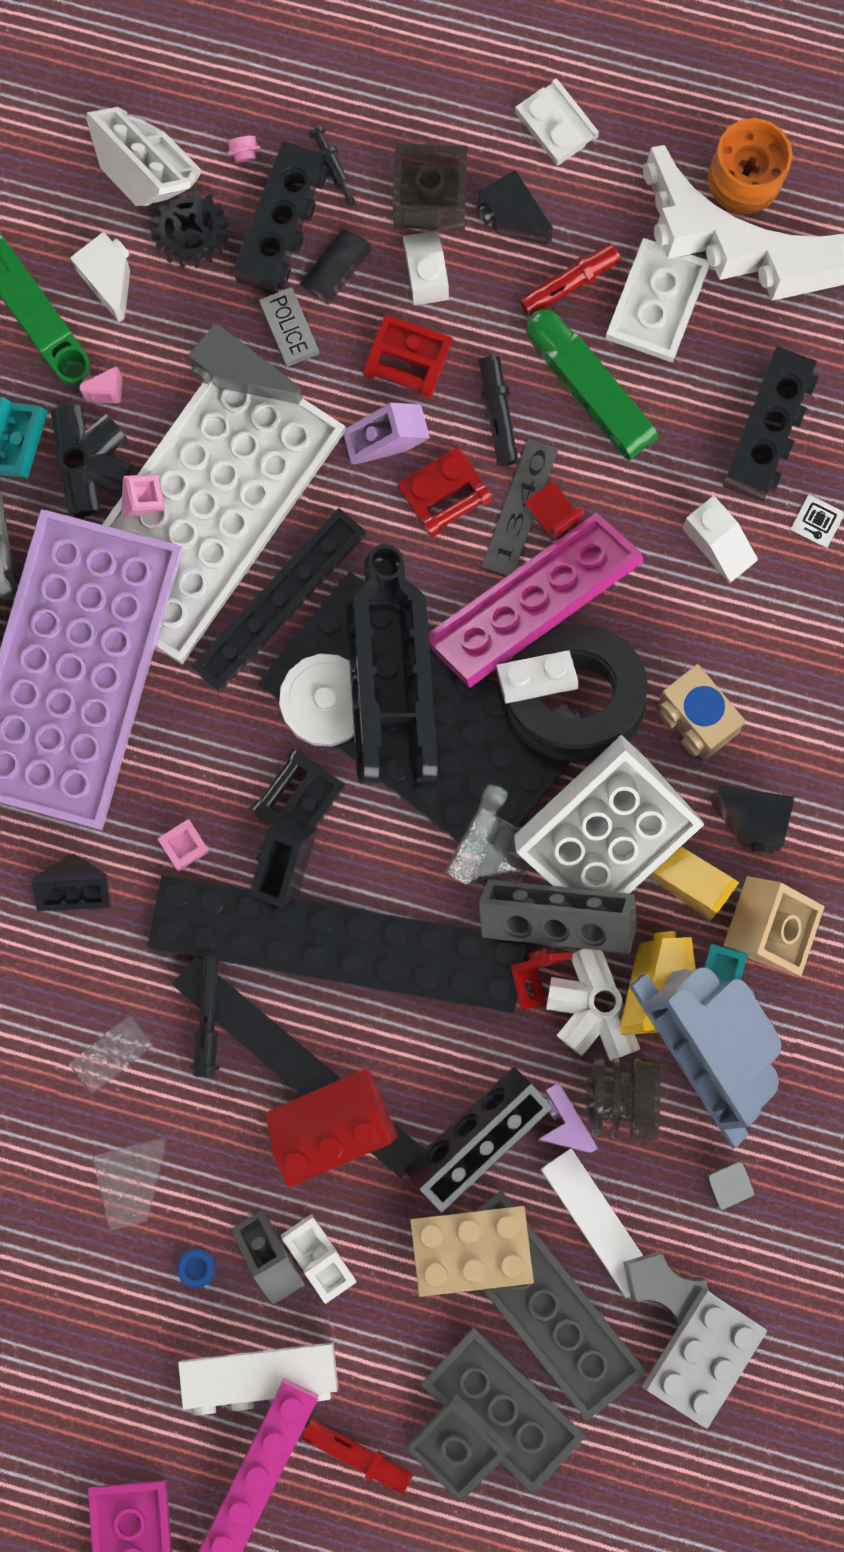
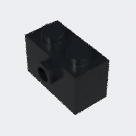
M283 815L268 828L265 839L257 853L256 860L258 865L249 895L282 909L295 898L301 889L318 828Z

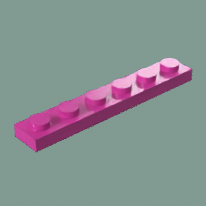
M285 1378L283 1379L198 1552L243 1551L318 1400V1394Z

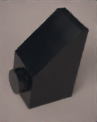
M516 170L479 190L478 206H476L477 212L485 225L491 223L496 233L542 244L552 241V225Z

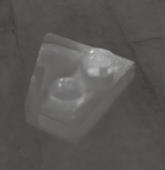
M165 1138L93 1156L110 1231L149 1221L166 1148Z

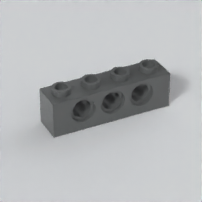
M488 879L479 901L482 938L630 953L637 930L635 894Z

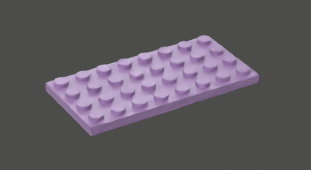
M41 509L0 648V803L103 830L182 555V546Z

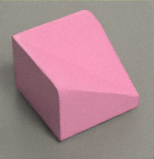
M114 367L98 376H89V378L83 380L80 384V391L84 400L94 403L119 404L122 391V375L119 368Z

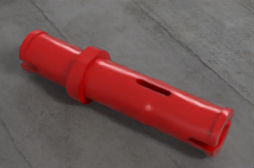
M608 243L586 258L580 256L574 260L575 264L519 298V303L527 316L530 317L534 312L560 300L585 283L590 285L595 282L597 275L621 262V257L614 245Z
M314 1418L311 1419L301 1440L365 1474L364 1479L370 1482L374 1479L400 1493L402 1496L414 1475L412 1472L385 1459L383 1452L378 1450L377 1453H374L316 1421Z

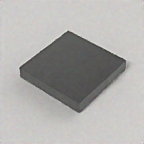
M455 1394L408 1442L405 1449L461 1502L509 1454L512 1447L461 1397Z

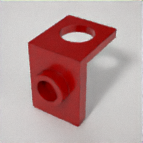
M555 482L550 483L525 500V505L552 542L583 520L584 509L579 507L575 510Z
M550 949L539 950L529 953L528 961L511 965L521 1010L547 1005L538 969L572 960V952L551 954ZM526 980H529L533 985V999L529 998L526 993Z

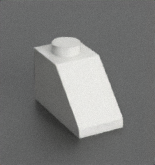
M438 231L403 236L413 305L449 300V285Z
M102 232L70 257L79 276L116 320L121 322L125 319L130 279V268L126 258L130 255L117 238L111 241L105 232Z
M712 496L685 519L683 531L728 583H731L757 562L758 559L740 525L715 496Z

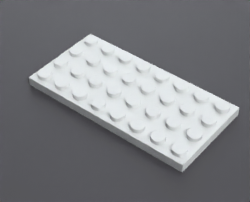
M211 381L208 384H201L138 473V475L158 474L165 509L136 517L123 518L121 497L102 524L180 545L183 548L155 645L157 649L180 664L185 662L345 433L346 427L304 399L299 404L221 389Z

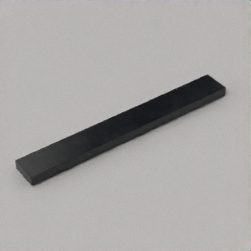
M195 956L172 985L200 1008L203 962ZM217 974L215 1022L303 1096L341 1079ZM393 1123L399 1137L391 1144L370 1153L398 1177L402 1178L405 1174L403 1170L425 1149Z

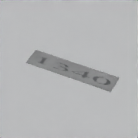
M528 438L483 561V568L507 576L515 571L534 519L533 514L525 505V500L545 487L559 448Z

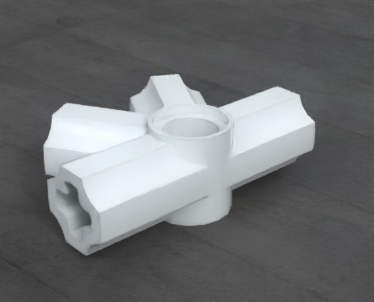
M582 949L573 953L571 962L578 981L551 977L546 1010L573 1014L556 1036L581 1057L599 1035L609 1061L640 1050L635 1034L620 1035L624 1005L603 951ZM601 992L611 994L615 999L614 1009L606 1013L597 1010L594 1005L595 996Z

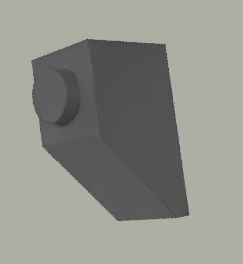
M263 1210L230 1229L254 1280L272 1305L305 1285L293 1259Z

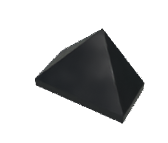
M75 854L69 855L32 878L37 911L111 908L107 874Z

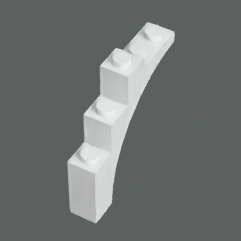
M665 145L651 148L647 163L643 166V174L646 183L652 186L655 193V203L660 217L654 227V236L657 244L663 247L667 259L706 251L708 263L711 267L715 268L719 280L759 271L760 283L762 287L767 288L772 301L844 285V234L821 237L789 235L766 230L742 221L717 207L697 191L676 167Z

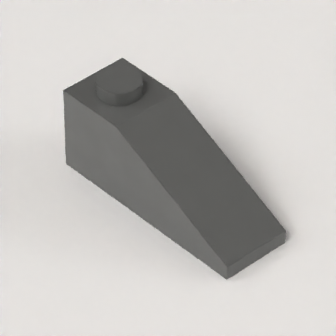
M216 322L188 354L191 366L193 367L191 372L204 384H208L211 381L221 389L299 404L303 399L301 388Z

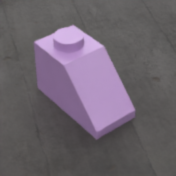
M389 403L346 428L344 433L351 464H360L403 453L430 438L421 404Z

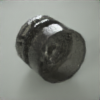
M593 1058V1065L587 1078L586 1116L591 1127L592 1138H601L603 1121H609L610 1138L616 1139L621 1122H628L631 1139L657 1140L660 1119L659 1060L634 1059L629 1076H622L619 1058L612 1059L611 1075H604L603 1058Z

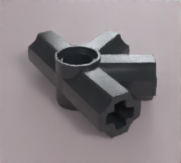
M68 404L58 406L50 410L57 446V462L61 469L68 515L79 518L93 516L100 512L96 486L122 494L123 477L130 476L132 464L109 455L128 439L107 414L86 430L81 405ZM80 454L84 456V461L79 467H67V461L72 455Z

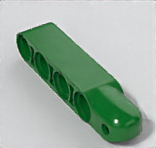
M0 234V298L57 377L69 386L80 385L91 374V363L86 352L7 241Z
M541 309L529 317L527 337L532 346L628 461L632 460L644 448L649 447L659 439L656 429L586 343L578 334L570 330L558 314L552 310Z

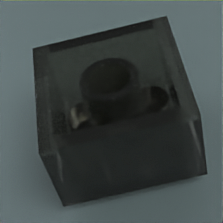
M395 143L394 228L465 230L467 146Z

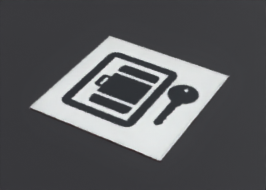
M808 495L790 530L828 548L844 517V512Z

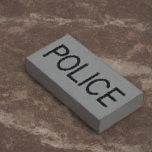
M292 287L259 300L261 309L286 367L319 355V349Z

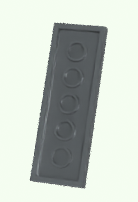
M500 1190L476 1211L514 1206ZM527 1223L534 1283L482 1290L588 1422L642 1377L646 1370Z

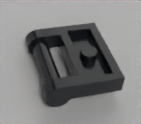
M291 749L286 756L288 761L261 799L259 801L255 799L249 809L272 825L283 815H286L317 828L346 785L298 751ZM299 769L308 773L279 814L274 812L271 808Z

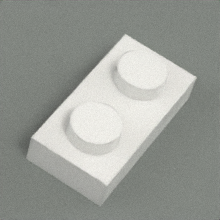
M569 650L497 665V676L505 704L578 689V678Z

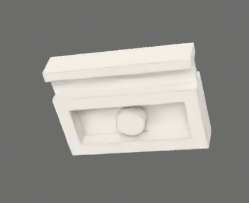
M557 78L552 81V84L546 88L543 87L515 107L516 115L556 166L580 151L592 139L598 138L599 131Z

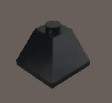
M724 785L717 787L712 796L711 804L742 846L751 847V853L768 856L773 855V851H780L784 846L794 803L793 796Z

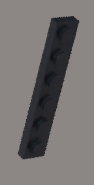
M338 508L191 666L192 670L220 693L366 536V531Z

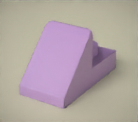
M560 1083L548 1088L545 1091L548 1096L546 1100L553 1107L549 1114L554 1121L561 1118L564 1124L538 1140L587 1153L597 1150L598 1147Z

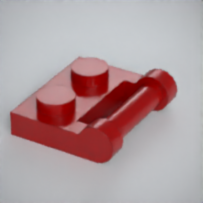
M385 314L366 362L363 376L373 380L375 377L410 388L421 392L420 396L431 400L453 343V337ZM386 355L427 369V376L422 378L380 363L382 356Z
M459 446L397 484L403 497L431 538L440 534L441 528L478 505L482 504L485 506L493 501L490 491L480 480ZM468 485L473 491L433 517L428 512L429 509Z

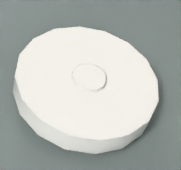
M317 654L302 659L288 671L280 688L279 708L285 725L297 738L314 746L332 747L347 742L354 736L348 660L338 655Z

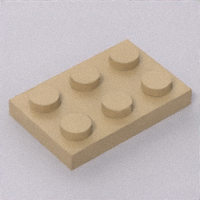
M525 1206L410 1219L419 1297L534 1283Z

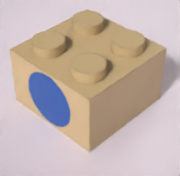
M699 664L695 665L662 692L657 705L661 709L658 711L661 720L670 729L676 727L684 737L681 742L685 749L694 758L699 755L703 761L707 760L736 737L746 722Z

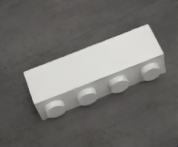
M334 1342L187 1359L178 1362L183 1410L193 1409V1415L216 1413V1406L231 1404L232 1411L255 1408L254 1401L269 1400L271 1405L284 1378L318 1394L317 1401L331 1399L330 1392H337L339 1389Z

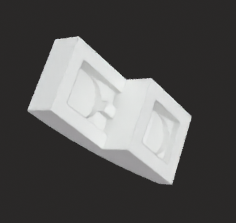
M312 1214L280 1235L325 1304L357 1282Z

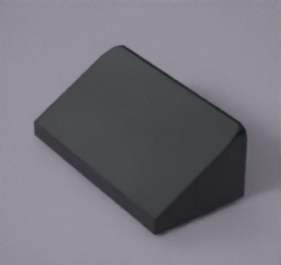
M342 229L301 281L300 286L329 305L371 252L370 242Z

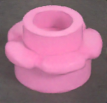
M255 136L234 138L228 141L229 151L226 152V155L228 157L233 156L235 163L252 161L256 159L255 153L260 151V146L257 145Z

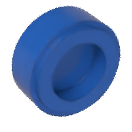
M201 1249L186 1252L182 1255L177 1265L179 1279L183 1284L191 1288L206 1286L213 1280L216 1273L214 1258L211 1254Z

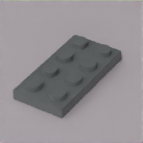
M474 1327L421 1383L442 1406L457 1394L512 1447L501 1463L533 1494L586 1437L576 1425Z

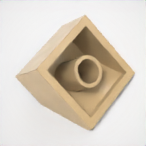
M747 876L723 946L748 954V959L797 976H802L825 906L781 882Z

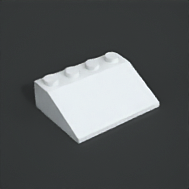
M620 735L514 835L516 853L553 886L629 894L704 825V822L655 767Z

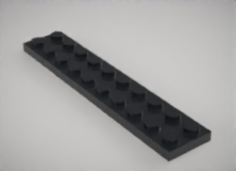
M161 875L147 947L150 950L190 957L196 956L203 959V956H218V962L515 1013L518 995L511 965L524 961L527 942L482 938V931L296 898H293L282 909L249 895L250 890Z

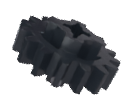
M195 190L192 197H187L184 191L180 193L179 199L176 200L174 197L168 199L169 205L167 207L158 204L156 207L160 217H151L152 225L156 228L151 231L153 241H158L155 244L158 253L166 252L167 262L171 263L178 258L181 268H185L187 261H192L195 268H199V259L204 258L208 263L213 262L211 252L214 251L220 254L223 252L219 241H228V233L224 229L229 227L227 217L222 216L224 214L222 205L213 206L214 200L212 195L209 194L202 200L199 190ZM209 217L213 222L212 233L206 227ZM168 225H170L171 229L174 231L171 234V241L167 237Z

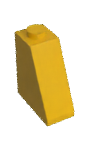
M682 846L648 876L709 921L718 913L739 884L738 881Z
M675 931L653 934V941L640 943L630 984L636 981L640 975L647 973L657 990L660 991L665 986L668 976L674 971L696 969L692 937L676 938ZM629 987L620 1024V1035L658 1033Z

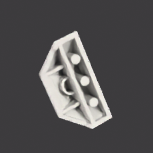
M119 107L87 112L86 119L100 168L135 206H147L151 203L168 200L190 189L200 176L201 169L164 131L141 119L127 116V112Z

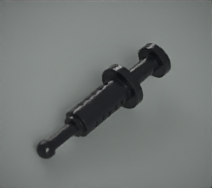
M319 126L311 130L308 136L310 139L315 138L321 150L320 153L323 154L324 164L335 186L341 187L346 203L353 205L355 199L351 196L346 186L348 179L336 156L339 150L337 146H328L323 136L326 130L324 126Z

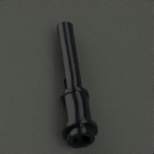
M203 956L199 1030L194 1031V1063L190 1064L189 1067L193 1069V1076L213 1078L215 1077L216 1070L220 1068L219 1065H216L219 1032L214 1031L218 956Z

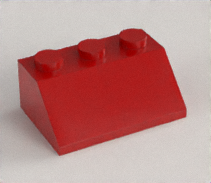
M369 1068L266 1112L272 1152L288 1188L387 1146L399 1137Z

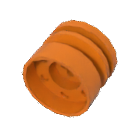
M758 118L742 119L727 128L720 137L707 175L709 190L717 203L729 211L740 214L758 213L771 205L779 194L783 181L790 170L793 157L791 143L783 130L770 121ZM744 172H747V173H749L750 175H749V176H745L743 173H744Z

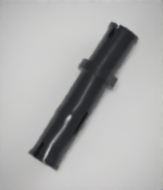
M487 356L478 360L484 388L481 392L482 401L487 404L497 466H511L517 464L519 458L507 400L510 396L509 387L505 386L501 358Z

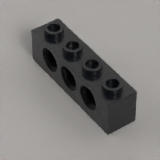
M282 141L233 269L236 282L271 294L278 293L280 285L285 286L287 284L292 265L289 264L293 252H299L303 242L304 233L301 232L305 220L310 221L316 207V201L313 200L317 188L323 189L327 179L328 169L324 166L322 153ZM292 183H300L304 186L297 192L287 190V187ZM279 215H289L291 217V220L285 224H278L274 221ZM270 246L279 249V252L274 256L262 254L263 250Z
M776 346L722 487L762 502L768 491L775 493L782 475L781 472L776 471L780 458L787 461L795 441L788 438L792 426L800 427L807 407L801 405L805 393L812 396L819 378L818 374L813 373L817 360ZM787 387L793 391L794 397L790 399L782 398L776 389ZM774 419L781 424L782 429L776 432L770 431L766 428L764 421ZM763 452L769 457L770 462L758 464L752 459L751 454Z
M513 1067L403 1171L442 1213L553 1107L532 1083Z

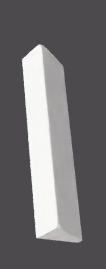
M571 1148L540 1170L624 1297L628 1298L631 1294L623 1262L643 1255Z

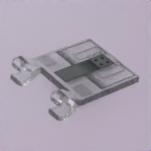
M489 784L485 788L480 806L445 870L446 874L483 893L488 879L521 882L530 865L516 853L514 835L520 828L495 815L496 811L506 800L507 791L493 784Z

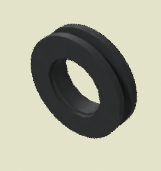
M581 624L553 627L513 656L511 662L569 650L574 668L583 667L598 672L609 681L614 690L611 703L600 713L586 718H567L553 713L542 703L540 697L506 703L507 715L517 735L535 751L562 761L583 762L595 760L620 735L629 742L640 728L646 710V671L635 650L626 641L612 632L599 627Z

